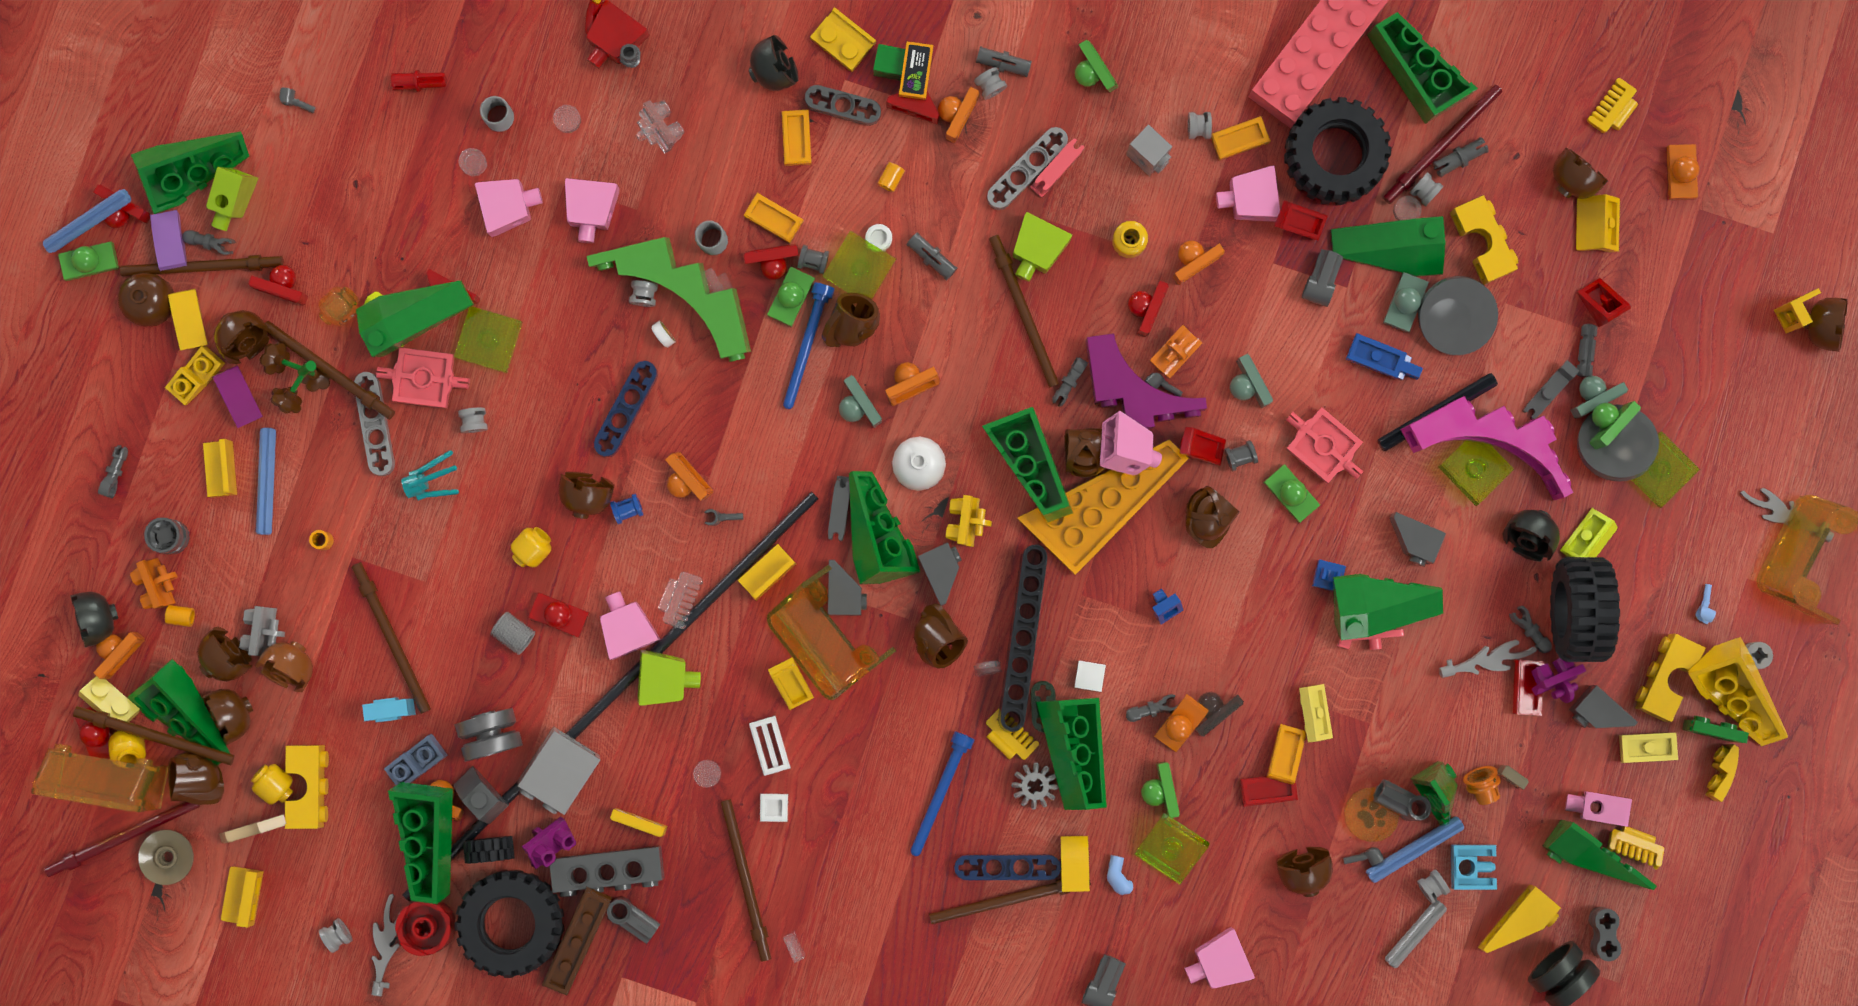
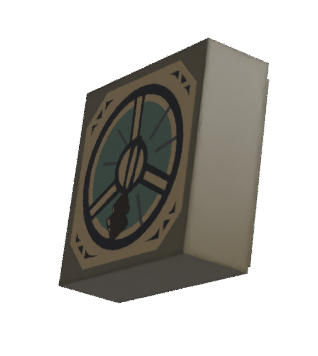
M1501 765L1497 770L1500 777L1517 789L1524 790L1529 783L1528 779L1508 765Z

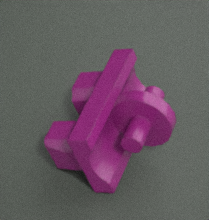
M1559 658L1553 662L1558 672L1555 676L1548 663L1532 671L1537 683L1532 688L1535 696L1555 688L1556 690L1551 693L1553 699L1560 698L1564 703L1573 701L1574 691L1578 690V685L1575 682L1570 684V681L1576 679L1578 675L1585 673L1586 669L1583 664L1576 666L1574 662H1566Z
M559 817L544 830H541L539 827L532 830L534 838L523 845L522 848L528 855L531 866L537 869L541 865L545 867L550 866L555 862V854L561 849L570 850L576 845V841L565 819Z

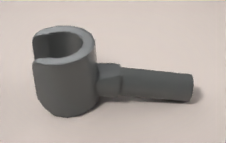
M284 87L280 89L279 98L282 104L298 106L311 113L315 112L316 107L294 99L295 90Z
M1151 373L1145 379V382L1155 389L1161 385L1164 389L1178 397H1181L1183 393L1165 381L1164 377L1159 373Z
M708 509L704 512L715 514L716 518L713 522H705V524L716 526L721 521L743 520V513L725 514L713 509Z
M1372 847L1364 853L1343 858L1345 864L1368 859L1371 866L1384 860L1382 853L1376 847Z

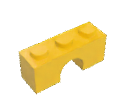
M1484 195L1454 208L1450 215L1460 237L1469 233H1478L1486 240L1487 250L1485 254L1472 261L1482 284L1486 285L1518 269L1516 265L1518 264V258L1513 249L1509 250L1505 241L1507 239L1506 232L1502 225L1497 224L1494 218L1496 214L1494 206L1490 200L1486 201Z
M1668 634V637H1664L1658 647L1660 654L1657 661H1653L1647 670L1646 675L1649 677L1645 687L1641 686L1636 694L1635 701L1638 702L1635 708L1664 722H1672L1683 697L1671 691L1668 686V677L1677 668L1689 673V670L1701 659L1706 648L1678 634Z
M325 745L286 746L285 773L301 775L306 780L307 792L300 800L285 801V829L323 828L324 822L328 820V807L324 806V795L328 794L329 784L328 779L324 778V767H328L329 754L328 751H325Z

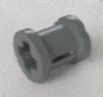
M803 245L797 268L807 267L818 270L820 274L824 275L830 252H819L808 249L807 245Z
M1251 440L1246 441V444L1234 449L1229 447L1224 449L1232 472L1236 471L1237 467L1251 462L1253 464L1258 463L1257 453Z

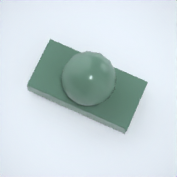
M1403 272L1383 323L1404 332H1410L1429 282Z
M1246 354L1240 357L1236 362L1243 374L1236 375L1230 383L1231 394L1234 398L1244 401L1255 396L1262 409L1271 404L1273 398L1250 355Z
M851 375L846 378L844 384L852 396H847L840 402V416L848 422H856L865 414L875 428L882 423V418L855 377Z
M1588 376L1582 380L1579 388L1581 396L1587 401L1570 411L1574 418H1580L1593 411L1599 404L1608 403L1627 393V386L1622 382L1606 391V384L1600 377Z

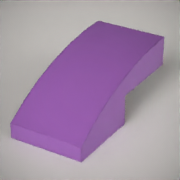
M173 210L150 215L155 253L160 271L187 266L186 249L182 239L178 211Z

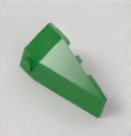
M241 131L158 145L130 154L154 214L183 204L187 201L186 197L193 192L207 187V183L215 177L217 167L234 168L250 157Z
M1443 216L1330 230L1332 251L1343 256L1344 260L1369 264L1389 271L1405 272L1415 277L1443 275L1446 246Z
M462 281L378 296L356 309L359 334L372 357H384L473 306L474 303Z
M851 471L849 473L852 551L859 583L882 584L919 573L920 569L914 547L909 538L905 540L900 532L898 525L901 523L897 516L893 518L886 506L888 499L873 472Z
M1364 574L1333 577L1335 626L1341 640L1370 637L1443 614V589L1441 587L1412 582L1409 584L1397 583L1393 579H1374Z
M173 659L157 670L128 696L147 718L153 722L158 719L169 727L167 732L170 735H179L185 740L230 754L192 679L187 675L184 668ZM209 759L210 761H212V762H213L214 764H216L217 766L221 763V762H218V761H214V760Z
M1437 761L1410 779L1420 795L1426 797L1431 803V812L1439 825L1446 826L1450 822L1458 786L1454 780L1457 776L1448 763L1444 765L1443 762Z
M1560 820L1542 845L1548 850L1546 855L1558 864H1561L1563 861L1651 890H1655L1657 885L1627 863H1621V857L1616 853L1611 852L1605 847L1600 848L1603 843L1574 822Z

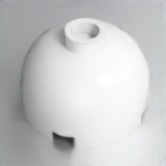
M921 436L909 438L902 442L894 452L892 459L893 473L899 483L908 489L915 491L929 489L938 484L944 475L946 467L945 454L940 446L929 438Z

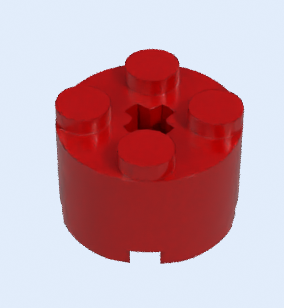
M415 901L400 912L396 920L395 930L404 950L416 956L432 955L444 949L452 941L455 934L456 917L450 907L442 901L438 904ZM428 921V926L431 930L424 933V927L421 923Z

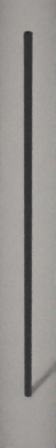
M811 491L650 651L662 654L819 498ZM640 660L565 734L576 739L639 677ZM517 782L502 795L508 804L520 794L519 790L521 788L518 787ZM477 820L451 846V861L463 850V841L473 840L489 824ZM407 889L402 895L410 902L409 889Z

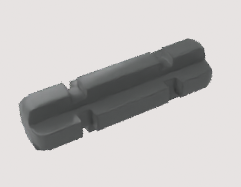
M1584 324L1582 326L1581 336H1583V339L1580 340L1578 361H1580V364L1577 365L1579 370L1577 376L1588 377L1593 374V365L1591 363L1594 362L1596 340H1594V337H1597L1598 330L1596 325Z

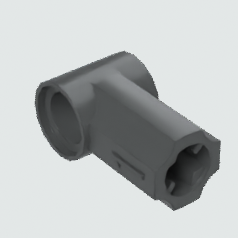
M1321 249L1312 276H1309L1301 298L1328 307L1336 285L1334 282L1343 256L1330 250Z
M1385 779L1376 787L1373 794L1374 802L1399 814L1406 821L1424 820L1431 813V803L1426 797L1416 796ZM1413 802L1418 806L1416 815L1411 810Z
M626 897L614 898L607 908V915L611 922L619 924L646 944L660 926L658 921L633 905ZM615 904H624L627 907L628 913L623 917L616 916L613 913V906Z
M1104 954L1093 980H1090L1081 1003L1088 1006H1112L1116 995L1115 989L1126 963Z

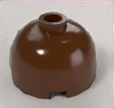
M1567 147L1554 163L1553 176L1559 184L1556 189L1568 199L1571 195L1579 199L1592 197L1606 185L1608 180L1599 171L1596 173L1591 164Z
M147 272L138 273L127 278L121 285L117 297L118 305L125 318L132 323L145 327L158 326L172 314L168 295L174 293L169 282L162 277Z
M1825 298L1819 300L1813 305L1811 313H1808L1813 322L1803 326V329H1808L1810 341L1818 348L1840 352L1845 329L1844 323L1845 316L1847 315L1848 299Z
M240 310L227 313L221 318L215 329V346L228 363L240 364L239 359L247 357L250 360L265 348L270 339L267 331H271L267 324L253 312Z
M565 472V476L561 474L558 494L560 501L566 509L573 512L572 515L574 517L588 519L589 515L599 514L609 505L615 486L613 482L603 477L598 482L592 479L593 474Z
M214 627L203 637L197 650L198 660L201 664L199 668L208 678L213 677L216 680L225 682L238 679L252 668V665H248L252 658L248 655V651L239 648L240 641L236 637L231 640L225 636L228 633L227 630L221 627Z
M219 689L202 696L205 706H209L211 710L209 713L226 745L244 736L251 723L249 713L253 711L246 696L241 698L235 691L230 689Z
M1306 847L1307 853L1297 855L1298 849L1281 856L1277 860V870L1282 883L1289 891L1302 894L1305 897H1313L1318 895L1319 891L1324 889L1330 882L1333 873V863L1328 849Z

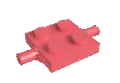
M399 348L398 361L394 369L378 366L377 371L383 373L376 372L377 378L392 379L394 387L393 402L445 409L448 408L449 394L452 388L469 389V385L463 383H470V378L454 377L453 365L455 355L408 348Z
M1321 407L1306 422L1294 412L1287 417L1286 421L1298 431L1286 450L1326 484L1338 472L1344 469L1355 479L1363 473V470L1351 461L1355 451L1361 446L1363 441L1324 408Z

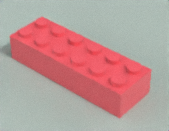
M1320 0L1252 89L1248 97L1291 129L1298 117L1304 113L1389 0Z

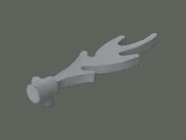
M1761 488L1760 491L1768 497L1767 502L1757 500L1749 496L1745 491L1740 492L1751 503L1772 510L1771 515H1762V518L1776 523L1798 521L1799 524L1794 526L1793 530L1814 532L1817 534V537L1827 542H1830L1834 536L1833 532L1827 530L1828 523L1824 522L1821 528L1817 527L1799 511L1793 501L1789 502L1790 510H1788L1786 505L1775 494L1765 488Z
M1512 640L1498 646L1487 655L1489 647L1484 646L1476 655L1453 666L1452 659L1446 660L1447 666L1440 667L1439 674L1441 678L1453 676L1457 672H1471L1478 675L1479 671L1475 669L1477 664L1492 671L1510 670V666L1502 664L1503 660L1523 658L1536 652L1537 649L1531 647L1522 652L1509 653V649L1519 644L1518 640Z
M390 894L386 902L384 931H380L377 922L373 924L374 943L382 956L381 960L376 956H372L376 969V981H373L371 993L374 996H382L383 988L390 987V983L382 982L391 957L400 947L399 943L393 947L390 946L397 935L395 930L396 921L392 923L390 920V908L394 894Z

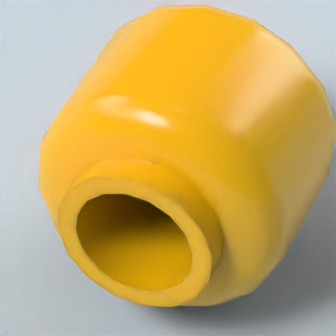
M1136 221L1121 223L1116 228L1112 237L1115 251L1125 258L1139 256L1145 250L1148 243V233L1145 227Z
M538 527L534 529L525 528L511 544V551L514 554L512 556L513 560L521 567L539 566L551 552V538Z
M116 731L108 741L110 760L118 768H135L146 757L144 738Z
M264 764L251 779V782H253L252 791L269 805L275 804L278 800L283 803L293 792L290 788L293 779L278 765L271 764L267 766Z

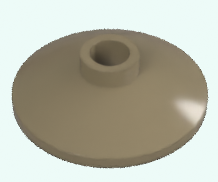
M161 830L148 836L142 843L138 854L139 867L144 876L159 885H171L181 881L190 872L194 861L193 849L188 839L173 830ZM166 852L172 853L173 859L171 862L165 860Z

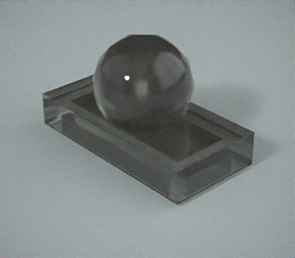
M1206 692L1202 694L1197 702L1209 711L1204 717L1206 719L1195 728V732L1199 736L1204 737L1242 706L1244 701L1238 694H1235L1223 704L1221 696L1217 693Z

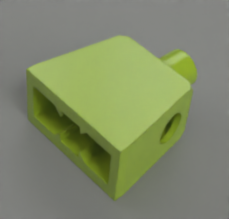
M217 167L206 205L208 209L216 212L211 226L227 231L231 218H242L244 216L258 177L234 168Z
M1026 212L1012 256L1021 261L1015 275L1030 282L1036 269L1046 274L1071 241L1072 234Z
M641 650L638 704L651 705L682 701L684 688H700L701 673L685 671L686 662L683 658Z

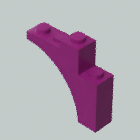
M1114 334L1087 337L1086 346L1095 404L1101 403L1102 408L1117 406V401H1121L1123 413L1147 429L1155 427L1154 418L1158 417V422L1174 420V415L1185 414V418L1201 416V411L1207 409L1206 398L1173 396L1155 389L1144 382L1133 372L1122 357Z

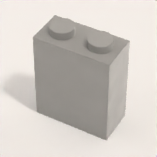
M553 726L518 779V787L521 788L519 792L531 800L535 797L544 802L542 806L553 814H557L559 811L565 815L600 762V755Z

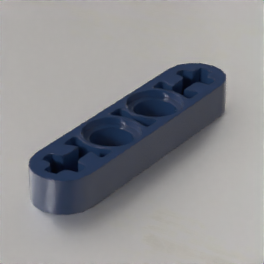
M640 361L634 366L594 441V448L601 456L612 457L618 452L658 377V371L651 362ZM646 367H650L649 372L652 374V377H646L642 382L643 386H647L645 391L631 384L633 380L638 383L641 379V375L638 373L640 368L645 370ZM629 390H636L640 394L639 401L634 405H630L625 401V394ZM621 413L626 416L627 424L623 428L618 429L613 426L612 419L616 414ZM609 427L612 431L621 435L619 439L613 436L611 444L614 446L613 449H606L603 452V446L600 445V441L608 440L610 433L605 431Z
M1048 854L962 855L956 860L954 869L957 876L963 880H1052L1060 874L1061 864L1055 856ZM977 859H983V876H977L978 870H970L969 875H964L963 870H959V865H963L964 860H969L970 865H978ZM995 859L1001 863L1002 870L999 874L990 875L986 871V864L990 860ZM1022 859L1028 862L1029 870L1025 875H1018L1014 872L1013 866L1017 860ZM1032 859H1038L1037 865H1045L1046 860L1049 859L1053 865H1056V870H1052L1051 875H1046L1045 870H1037L1038 875L1032 876L1034 869Z

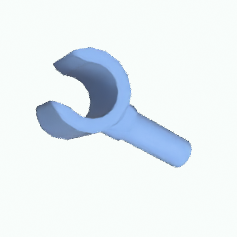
M1705 584L1703 601L1695 614L1696 618L1705 624L1712 622L1716 615V611L1708 608L1712 588L1710 584Z

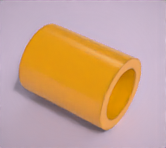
M888 162L877 184L890 192H894L905 170L894 163Z
M316 530L310 535L309 542L316 549L328 550L332 547L334 539L329 532ZM324 534L326 541L322 546H319L317 542L318 537Z
M168 605L165 613L166 624L192 627L195 619L194 608Z

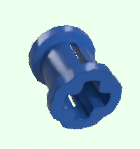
M636 493L632 494L631 498L617 503L615 501L610 502L618 525L622 524L623 520L636 515L639 517L644 516Z

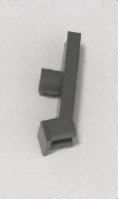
M1566 360L1527 403L1523 412L1526 413L1532 409L1534 413L1531 419L1538 417L1568 382L1575 377L1579 370Z
M837 476L828 527L829 540H832L833 535L838 533L839 541H843L850 501L849 477Z

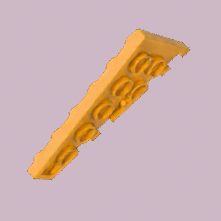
M1167 440L1153 448V450L1162 454V460L1158 467L1152 468L1149 466L1137 475L1110 470L1066 492L1073 511L1072 514L1047 522L1039 509L1036 508L1017 519L1076 575L1189 458L1186 455L1180 454V449L1170 440Z

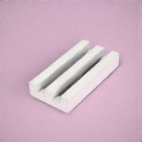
M776 716L749 723L764 776L790 769ZM768 723H772L783 765L780 766L778 765L767 727ZM758 726L762 727L773 768L768 769L756 728Z

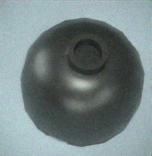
M773 35L759 42L752 50L750 57L751 67L749 68V74L755 83L759 82L761 86L770 91H780L789 88L799 80L793 57L788 59L784 53V50L788 48L778 36Z
M1523 510L1517 513L1508 522L1502 534L1506 544L1510 541L1517 546L1513 548L1514 552L1526 559L1541 562L1543 557L1547 558V561L1550 560L1560 541V532L1557 524L1547 512L1542 510Z
M90 591L70 595L85 648L94 646L108 638L114 630L113 621L118 619L115 604L109 605L106 598L96 592Z

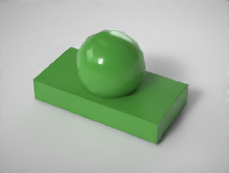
M1089 40L1080 43L1079 46L1088 60H1084L1077 65L1075 69L1076 81L1082 86L1090 87L1095 85L1100 79L1110 93L1117 89V82L1093 44Z
M113 242L89 247L81 246L75 250L58 254L65 281L119 269Z
M790 267L767 315L792 327L815 278Z
M1635 401L1624 404L1619 410L1611 403H1601L1596 406L1592 413V420L1601 430L1589 443L1595 449L1608 446L1641 410V407Z
M1285 464L1263 482L1298 523L1302 522L1320 506L1306 489L1305 485L1295 477Z
M1157 763L1159 780L1151 779L1147 781L1141 789V796L1151 806H1159L1164 803L1168 818L1179 817L1180 812L1169 763Z

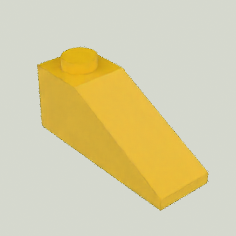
M1529 885L1480 943L1478 948L1485 953H1489L1538 932L1546 926L1550 927L1558 919L1559 914L1557 912L1561 907L1536 886Z

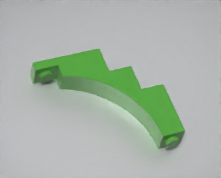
M663 237L587 256L589 267H597L598 271L614 268L613 263L615 262L618 275L635 276L653 281L682 297L706 323L716 342L721 358L728 357L729 362L745 359L744 353L751 352L737 289L731 288L710 294L703 263H695L677 268L670 238Z

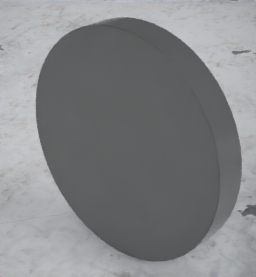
M1465 276L1448 277L1434 284L1423 296L1418 310V323L1425 339L1435 349L1450 355H1465L1480 349L1492 337L1498 322V307L1492 293L1479 281Z
M1614 405V406H1616L1617 409L1619 410L1623 405ZM1639 411L1608 446L1600 449H1595L1589 442L1601 428L1594 424L1592 413L1585 419L1578 434L1577 448L1582 462L1592 473L1606 480L1620 482L1635 479L1643 475L1651 467L1658 453L1659 438L1654 424L1645 414Z

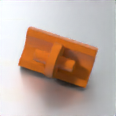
M1182 325L1151 358L1150 362L1170 379L1201 346L1202 342Z
M158 558L148 561L142 560L136 563L137 568L130 573V576L136 586L144 584L147 593L140 596L142 607L144 609H156L175 604L176 602L171 592L174 591L171 581L178 578L176 572L168 573L165 565H161Z

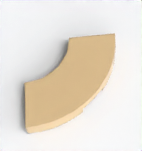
M280 815L226 831L219 835L221 842L225 844L285 826L286 821L284 815Z

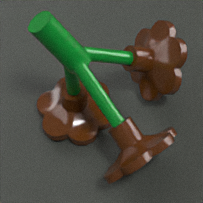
M281 342L275 345L270 343L265 347V353L260 357V364L264 366L266 374L272 375L275 372L280 374L285 370L286 366L298 370V377L292 387L274 388L271 392L272 397L270 400L272 404L278 406L282 412L299 413L301 411L302 399L297 396V388L300 383L306 384V388L311 392H316L318 389L324 390L330 386V377L318 370L314 361H306L302 366L289 361L290 354L286 351L285 344Z

